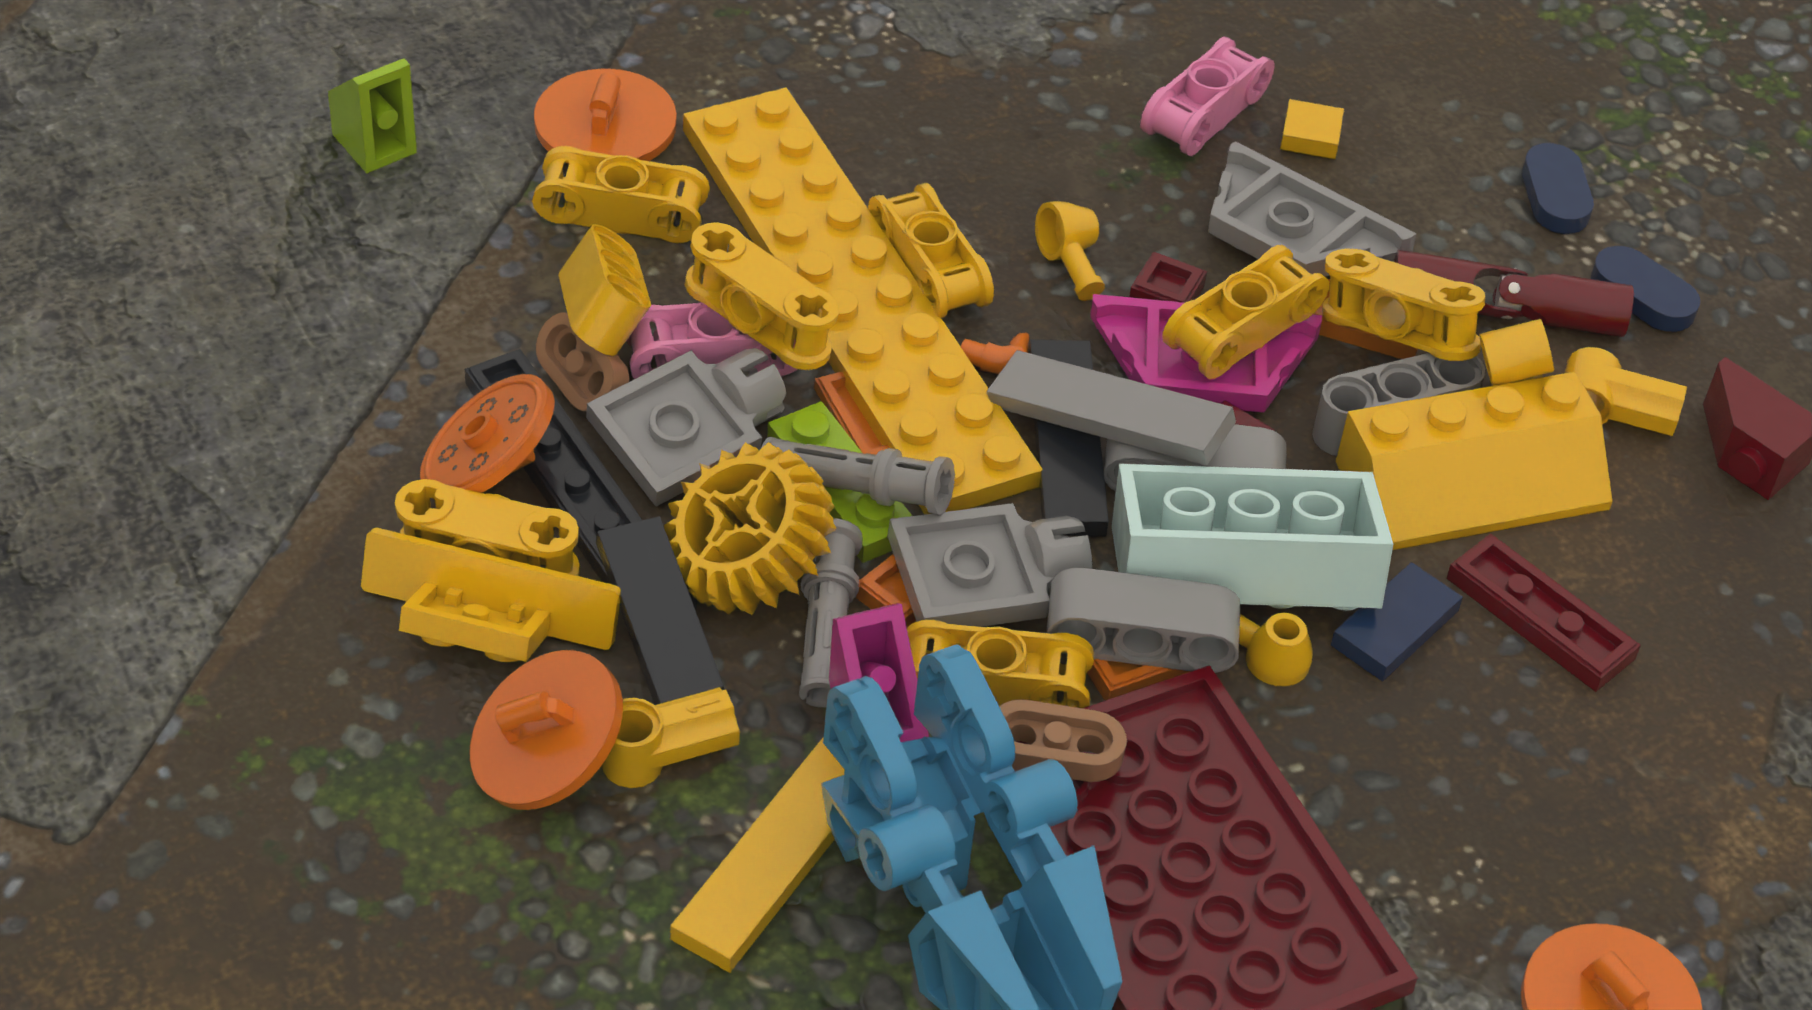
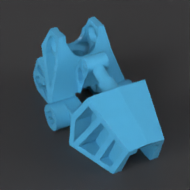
M956 644L927 654L920 661L914 715L933 737H923L922 739L901 742L899 738L903 734L902 728L881 687L871 677L864 676L830 689L827 696L823 744L845 769V772L842 776L821 783L827 823L846 862L860 858L866 874L878 889L887 891L903 885L909 902L915 907L922 906L925 911V915L908 935L919 992L940 1010H1112L1123 981L1095 847L1092 846L1066 856L1050 829L1054 825L1074 818L1078 802L1075 787L1066 769L1053 759H1047L1014 771L1012 767L1015 760L1013 735L971 652ZM984 812L992 832L1022 884L1020 889L1003 897V904L991 910L981 890L965 897L960 892L967 886L975 827L974 815Z

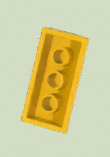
M1576 372L1348 411L1336 464L1340 471L1373 472L1392 537L1393 550L1606 511L1611 508L1613 501L1601 414Z

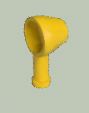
M1054 201L1043 203L1039 207L1035 219V235L1041 253L1048 260L1062 259L1075 284L1074 291L1078 299L1081 301L1092 300L1093 294L1100 295L1105 289V284L1101 277L1095 274L1083 251L1094 245L1098 239L1099 223L1096 214L1089 208L1069 202Z
M1277 613L1271 616L1262 626H1259L1240 614L1239 644L1247 648L1246 664L1251 673L1259 680L1274 686H1290L1302 681L1310 670L1313 657L1312 644L1303 620L1290 613Z

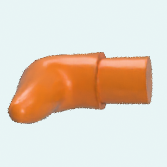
M1026 332L1019 333L1010 341L1008 346H999L991 342L983 344L964 339L961 348L973 366L980 367L981 371L1000 374L1016 350L1029 353L1030 336Z

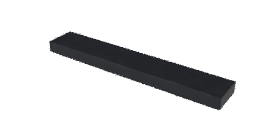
M521 349L465 369V384L473 396L492 384L511 376L531 374L539 378L541 377ZM554 397L555 405L551 421L543 437L533 449L535 461L523 468L551 508L568 512L576 519L579 527L578 548L600 580L610 584L595 543L597 531L642 521V519ZM689 593L695 611H697V600Z

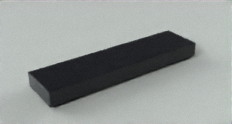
M1030 339V354L1093 370L1090 341ZM1034 418L1037 461L1043 469L1041 470L1039 483L1042 519L1063 516L1075 517L1083 523L1085 532L1063 535L1106 536L1109 519L1100 436Z

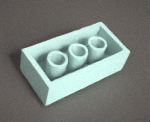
M1119 464L1112 519V533L1118 572L1216 584L1227 587L1235 592L1240 599V604L1269 605L1280 609L1293 606L1333 607L1344 611L1357 608L1382 609L1393 541L1373 472Z

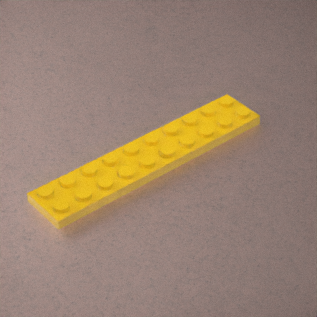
M787 87L684 113L683 132L753 243L773 257L786 262L796 273L816 287L830 293L837 300L839 305L837 322L828 332V337L832 344L828 362L835 373L842 372L846 377V389L881 445L888 444L890 448L900 450L902 456L934 461L938 456L952 459L955 471L954 488L949 506L945 512L971 509L1038 488L1041 470H1043L1001 406L989 400L986 392L989 388L942 318L937 316L931 306L932 303L923 294L917 285L916 279ZM919 505L924 515L931 514L927 511L926 506Z

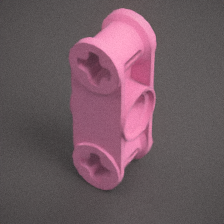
M1225 36L1220 38L1208 52L1192 62L1185 71L1168 85L1159 88L1152 95L1141 117V130L1149 135L1159 133L1178 143L1182 153L1188 156L1195 155L1211 137L1224 129L1246 107L1256 103L1262 97L1272 79L1275 66L1274 61L1267 57L1257 59L1235 48L1234 40Z
M702 302L665 306L651 305L626 341L632 346L633 350L629 364L634 379L653 370L650 364L653 355L656 366L659 367L691 350L704 363L717 364L745 349L757 348L768 356V360L754 366L758 372L772 364H775L781 376L788 375L797 370L785 364L777 355V359L773 360L770 355L773 353L748 334L738 331L727 319ZM650 322H654L656 326L654 336H652Z

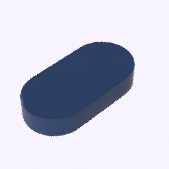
M1542 143L1530 148L1523 164L1522 177L1535 219L1543 227L1555 233L1572 234L1583 230L1589 223L1594 201L1580 158L1571 149L1559 144Z
M1607 247L1596 256L1591 279L1633 285L1634 300L1632 314L1650 326L1662 331H1682L1693 324L1700 306V296L1689 283L1643 253L1630 247Z

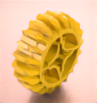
M745 442L737 457L721 449L719 463L712 468L699 463L701 476L694 483L681 482L685 496L683 500L668 503L674 519L663 525L685 584L689 587V593L698 602L705 603L708 607L714 605L718 610L724 611L728 615L736 607L753 615L760 600L766 605L777 608L779 593L784 590L799 594L797 581L803 574L818 576L816 564L813 560L816 556L831 553L828 541L824 537L837 529L833 522L834 519L830 515L835 506L832 503L831 495L822 484L823 479L813 467H808L798 454L793 453L789 449L783 452L779 447H775L769 442L760 451L757 447H753Z

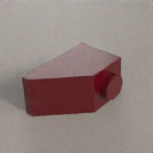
M1725 357L1718 362L1703 402L1717 466L1769 500L1807 467L1812 459V413Z

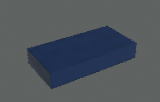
M1411 562L1386 584L1382 609L1359 608L1334 631L1331 646L1383 682L1459 611L1463 596Z

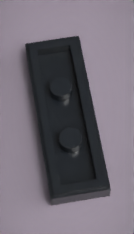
M660 516L597 531L595 543L610 584L617 585L621 589L619 608L654 704H661L719 687L723 690L722 679Z

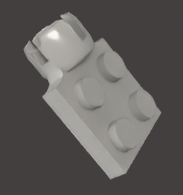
M757 348L745 349L717 364L704 363L691 350L587 403L586 418L653 504L658 506L683 493L681 482L694 483L701 476L699 463L711 468L717 465L721 449L737 457L746 442L753 447H757L760 451L762 437L755 427L783 412L785 408L783 399L787 392L784 381L775 364L759 372L754 368V366L768 360L767 354Z
M1011 503L948 511L941 515L925 514L890 519L887 536L916 622L921 620H937L947 624L983 627L1046 618L1049 609L1051 583L1054 577L1061 571L1070 568L1092 569V554L1088 535L1071 538L1063 535L1085 532L1083 523L1075 517L1063 516L1030 522L1023 520L1016 512L1014 504Z

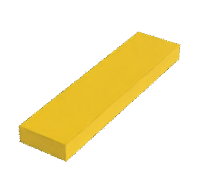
M823 738L670 925V940L730 973L835 840L832 830L827 823L821 783L844 775L845 769L823 744Z

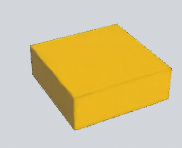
M1289 99L1280 149L1335 159L1344 109Z

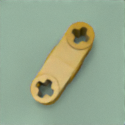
M559 146L551 149L545 156L542 165L545 179L536 187L532 202L534 209L541 217L557 224H575L591 227L592 224H598L618 234L629 233L659 238L672 243H684L691 241L692 233L701 226L702 221L698 211L699 207L706 202L710 187L709 181L703 173L686 165H669L639 160L628 155L614 156L584 151L571 146ZM567 162L569 163L566 177H563L562 168L564 163ZM683 181L685 184L682 196L680 197L677 196L679 183ZM562 193H564L565 204L560 208L559 202ZM680 212V223L678 226L675 227L674 221L676 213Z
M929 183L918 184L913 192L887 199L884 195H877L870 198L868 204L869 211L916 279L917 285L924 296H927L932 303L931 306L938 317L944 318L949 310L975 304L977 307H985L993 302L994 286L985 260L974 251L957 227L956 221L950 217L940 203L936 192Z
M718 222L699 226L692 233L690 248L695 259L694 265L688 269L685 278L687 292L695 300L704 303L727 319L738 331L748 334L775 353L785 364L802 370H812L824 366L830 359L832 344L828 337V332L837 322L839 313L837 300L830 293L816 287L796 273L786 262L773 257L744 237L738 229Z
M1276 245L1265 252L1258 260L1239 272L1231 274L1225 281L1197 299L1190 300L1180 306L1164 327L1162 334L1163 342L1171 349L1181 348L1199 363V371L1208 379H1215L1228 371L1233 364L1253 351L1262 348L1268 341L1283 331L1313 315L1322 305L1330 288L1329 281L1322 274H1311L1293 260V253L1286 246Z
M1340 249L1329 253L1325 257V271L1330 275L1329 297L1323 302L1322 316L1327 321L1341 326H1350L1377 335L1385 340L1396 341L1429 352L1431 355L1443 360L1464 361L1472 359L1480 353V337L1476 334L1478 311L1482 310L1485 306V292L1480 287L1466 282L1452 281L1418 268H1411L1385 260L1360 249Z
M430 479L412 481L403 486L396 494L395 510L397 517L403 522V528L400 530L402 534L414 537L421 536L422 539L538 567L546 565V569L575 576L580 575V563L577 556L573 553V549L578 543L579 527L576 519L568 512L510 500L499 494H484L465 490ZM430 498L435 500L436 509L431 508ZM554 527L559 529V538H554Z
M921 620L907 627L917 680L922 657L958 644L963 649L971 652L999 706L1013 700H1031L1076 708L1090 706V695L1085 687L1086 673L1092 668L1095 654L1093 646L1086 639L1071 633L1050 634L1019 631L1003 627L947 624L937 620ZM929 639L934 640L933 651L927 650ZM1062 652L1067 653V664L1060 663ZM1058 691H1064V699L1061 703L1057 702Z

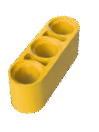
M592 224L559 271L558 276L572 330L581 340L605 355L614 356L617 355L649 310L651 301L634 248L612 230L598 224Z

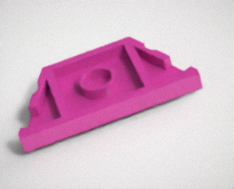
M1093 294L1090 318L1129 380L1220 404L1226 400L1243 411L1263 413L1317 341L1322 323V315H1311L1308 319L1297 322L1268 341L1262 348L1253 351L1233 364L1223 375L1215 379H1208L1199 371V363L1181 348L1171 349L1163 342L1162 334L1166 323L1184 302Z

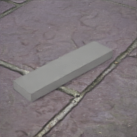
M1016 350L986 391L989 400L1001 406L1003 410L1205 466L1209 464L1236 423L1234 410L1231 406Z

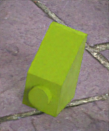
M404 58L352 78L328 91L332 135L366 173L417 153L410 64Z

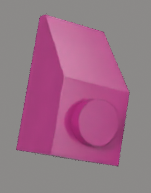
M896 603L834 618L829 668L830 689L864 676L871 677L881 687L902 728L903 734L899 738L900 741L906 742L929 737L928 730L914 715L917 676L902 604Z

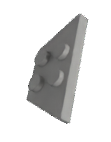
M1236 141L1230 145L1226 168L1222 172L1218 195L1214 200L1211 210L1208 233L1257 259L1270 248L1276 245H1284L1291 250L1293 260L1309 273H1320L1324 277L1330 276L1325 271V257L1336 250H1365L1376 257L1389 261L1395 259L1397 250L1413 252L1416 233Z

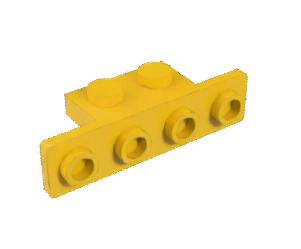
M373 528L366 535L361 588L369 593L406 601L401 607L399 631L421 636V639L428 644L441 647L458 645L483 651L488 658L499 662H515L518 660L527 662L547 636L602 650H608L615 642L621 589L617 585L381 528Z

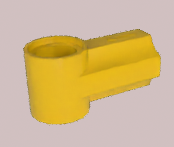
M1541 319L1479 334L1491 386L1541 378L1543 374L1554 372L1551 350Z
M1581 348L1571 354L1567 361L1565 373L1576 372L1601 414L1602 424L1610 419L1673 436L1685 400L1687 386L1623 370L1618 359L1611 352L1601 348Z
M719 687L657 705L640 698H624L620 730L611 752L602 764L604 774L611 782L621 787H644L652 783L660 775L663 766L739 745L740 730L736 721L734 706L727 690H722Z

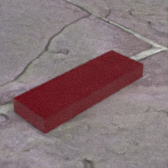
M1491 533L1450 564L1446 577L1447 580L1593 691L1597 692L1636 659L1641 647L1638 642Z

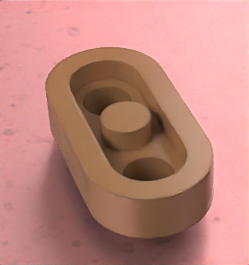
M567 313L555 314L542 326L536 342L538 361L576 409L587 412V403L629 382L628 369L618 355H605L587 345L572 330Z
M1013 700L999 706L1013 735L1015 760L1012 767L1016 771L1047 759H1053L1066 769L1071 779L1098 782L1112 777L1122 766L1127 743L1126 733L1122 725L1109 714L1096 710L1031 700ZM1015 741H1023V742H1026V743H1028V744L1018 743V742H1015ZM1089 751V752H1093V753H1095V754H1088V753H1082V752Z

